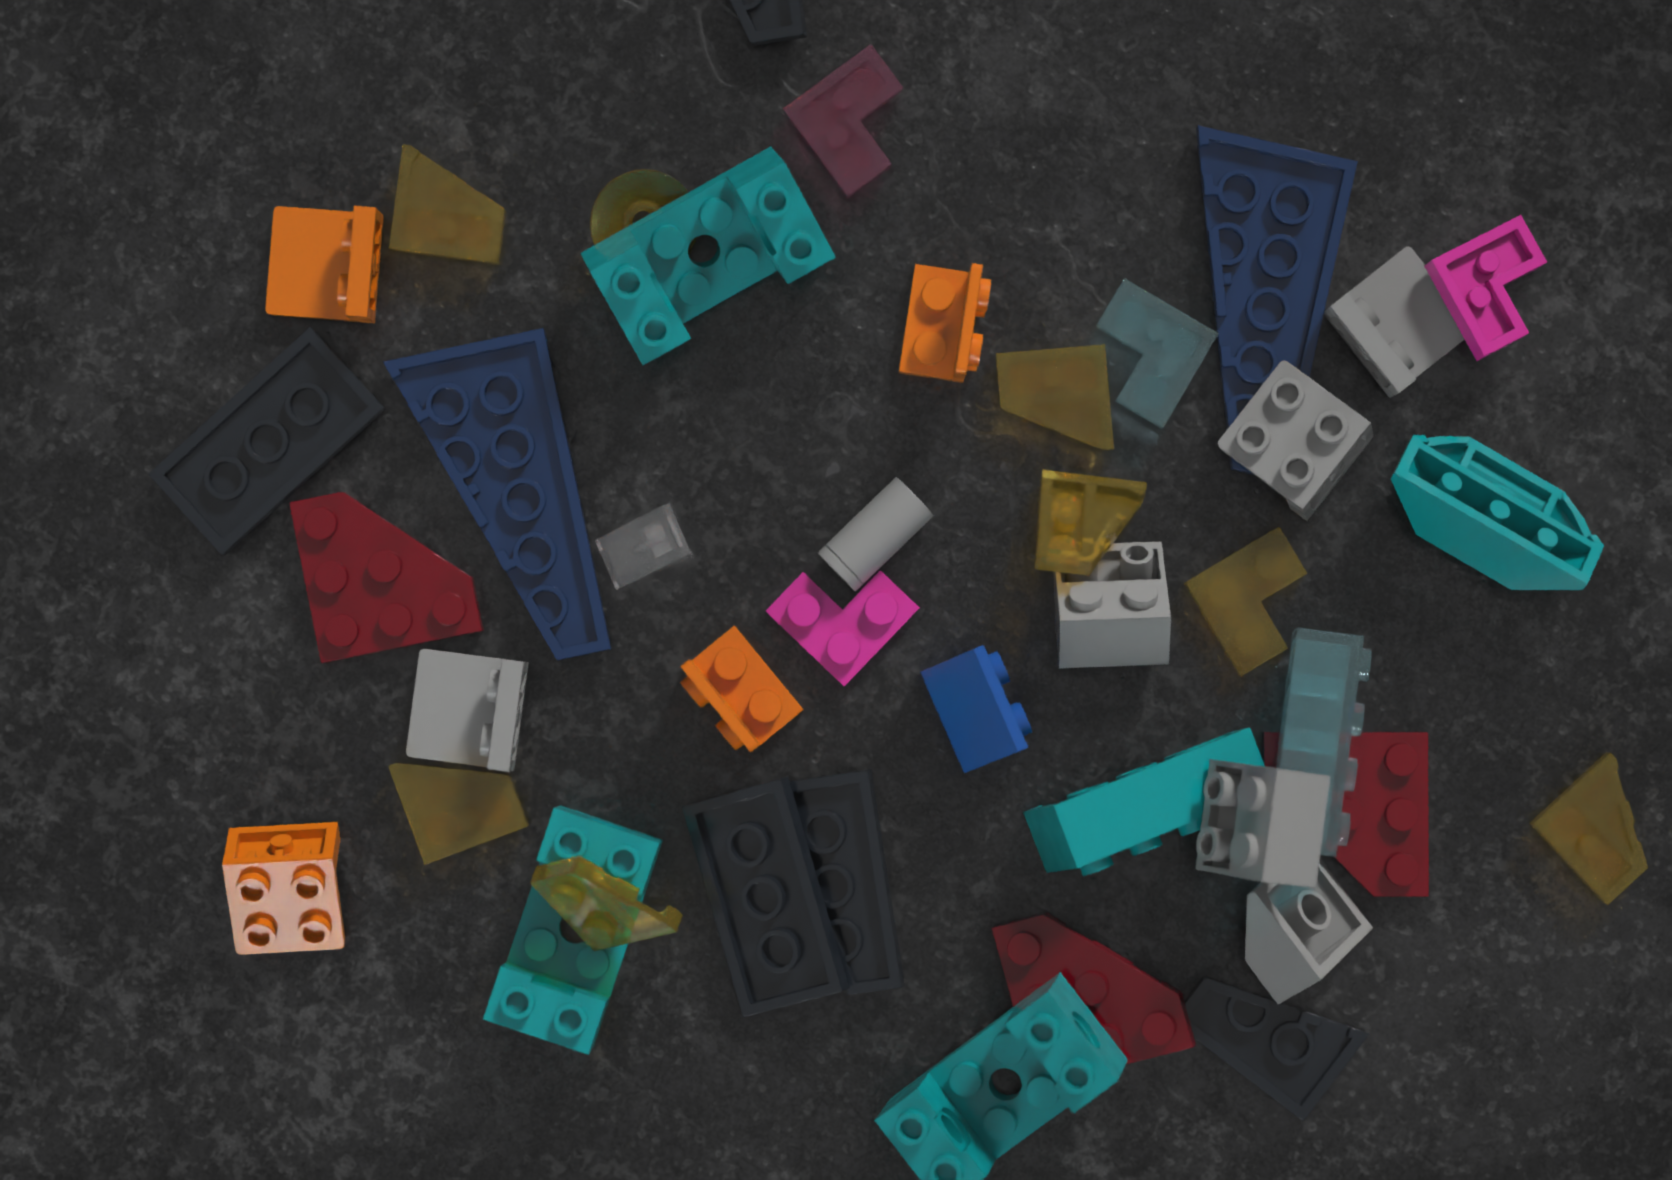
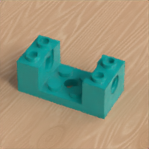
M771 146L580 253L642 365L691 339L683 323L772 273L778 271L786 283L789 284L836 258L786 163ZM710 235L717 241V251L714 257L709 261L701 263L691 260L688 255L690 242L697 236Z
M561 805L553 809L536 859L540 863L507 961L500 967L483 1020L589 1055L595 1045L663 839ZM581 911L590 918L592 931L586 940L572 942L563 935L561 921L568 912Z
M1060 972L892 1096L874 1121L920 1180H983L988 1175L997 1158L1067 1107H1069L1072 1113H1075L1116 1083L1128 1059ZM1001 1068L1013 1070L1021 1079V1090L1013 1095L1000 1093L993 1085V1073Z

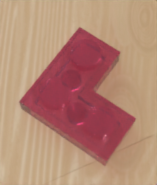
M870 44L783 108V112L847 198H850L892 167L890 160L861 122L903 91V86Z

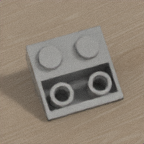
M1162 542L1053 545L1055 628L1059 668L1169 664L1171 612Z
M1210 759L1208 776L1204 783L1205 800L1201 830L1196 843L1197 861L1195 869L1260 882L1316 888L1331 776Z

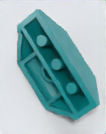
M1413 435L1390 478L1417 536L1510 590H1583L1588 584L1604 548L1598 536L1591 534L1584 517L1563 490L1471 437L1438 436L1426 438L1425 435Z

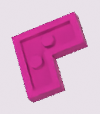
M1522 215L1438 256L1424 265L1476 361L1529 334L1528 329L1504 288L1505 285L1547 263Z
M881 570L843 609L802 572L766 612L832 676L845 686L920 607Z

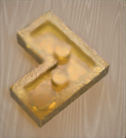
M1277 527L1184 582L1239 676H1243L1288 649L1261 601L1306 575L1307 572L1281 528Z

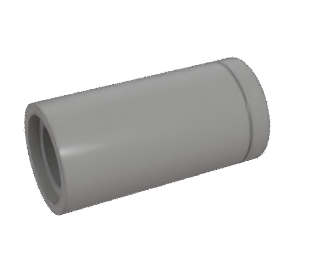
M895 477L817 553L856 592L934 515L900 479Z

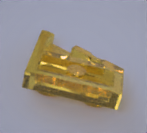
M403 144L389 249L397 252L499 265L506 216L505 208L427 158L411 145Z
M1105 344L996 353L1000 410L1103 451L1114 450Z
M1042 470L1039 486L1034 569L1089 576L1143 503L1147 482Z
M1606 752L1530 822V825L1601 902L1606 905L1610 904L1648 868L1641 842L1637 840L1633 827L1635 821L1629 801L1625 799L1617 769H1619L1617 759L1610 752Z
M394 763L388 766L424 865L529 826L511 775L405 763Z
M581 856L536 866L530 884L593 951L676 933L683 916L670 905L664 911L658 912L637 901L639 888L621 878L608 875L601 867Z

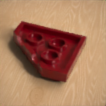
M345 492L289 502L321 663L484 631L473 577Z
M1262 732V760L1265 767L1331 776L1321 846L1371 896L1429 897L1428 732Z
M1046 912L996 925L992 928L1013 1007L1061 972L1127 1057L1128 1061L1126 1064L1190 1049L1196 1045L1180 990L1163 980L1159 981L1132 965L1133 962L1099 942L1091 941L1074 931L1055 916Z

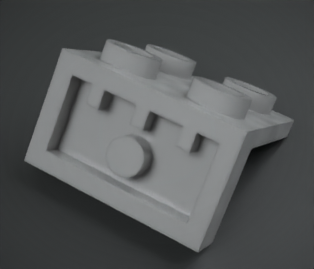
M1411 247L1402 249L1324 311V316L1389 398L1404 390L1416 380L1417 376L1464 340L1424 267L1425 264Z
M1283 360L1219 439L1218 446L1224 453L1284 496L1289 508L1308 521L1371 441L1374 434L1371 422L1288 361Z
M431 649L420 650L406 747L407 756L481 766L491 770L514 771L529 662Z

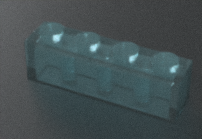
M1293 628L1275 768L1331 776L1320 855L1336 857L1337 846H1346L1349 837L1350 813H1343L1342 806L1344 791H1353L1356 782L1358 762L1357 758H1349L1351 736L1360 737L1362 732L1365 707L1362 703H1356L1358 681H1368L1372 652L1371 649L1363 648L1364 636Z

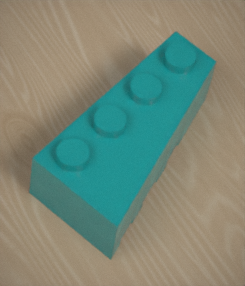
M1250 727L1226 733L1164 758L1163 762L1158 764L1156 762L1120 774L1115 777L1116 780L1113 782H1103L1068 794L1067 800L1046 806L1040 805L1024 811L1023 814L1046 873L1080 868L1082 875L1086 876L1114 865L1111 858L1112 854L1129 848L1131 855L1135 856L1163 845L1160 835L1178 828L1181 836L1201 830L1205 800L1204 783L1208 776L1210 759L1265 766Z

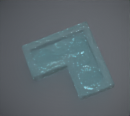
M1124 278L1096 325L1097 329L1142 354L1115 402L1157 427L1164 428L1219 333Z

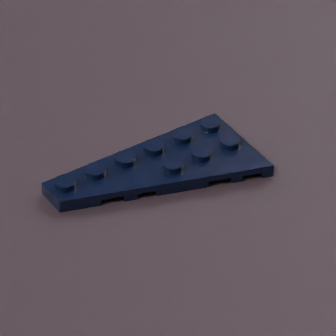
M1198 125L1196 127L1226 428L1228 429L1281 361H1288L1310 377L1358 161ZM1230 457L1231 470L1254 475Z
M544 328L384 361L383 363L389 374L397 384L452 482L487 538L497 559L508 574L556 660L612 649Z

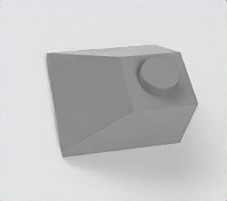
M1320 858L1316 888L1260 882L1247 895L1245 961L1276 1003L1280 1004L1322 980L1373 927Z

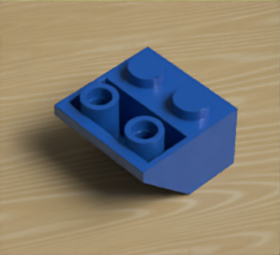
M984 645L920 672L964 773L1028 748L1023 736L1033 732L1020 702L1010 705L1001 685L1011 681L998 651L987 654Z

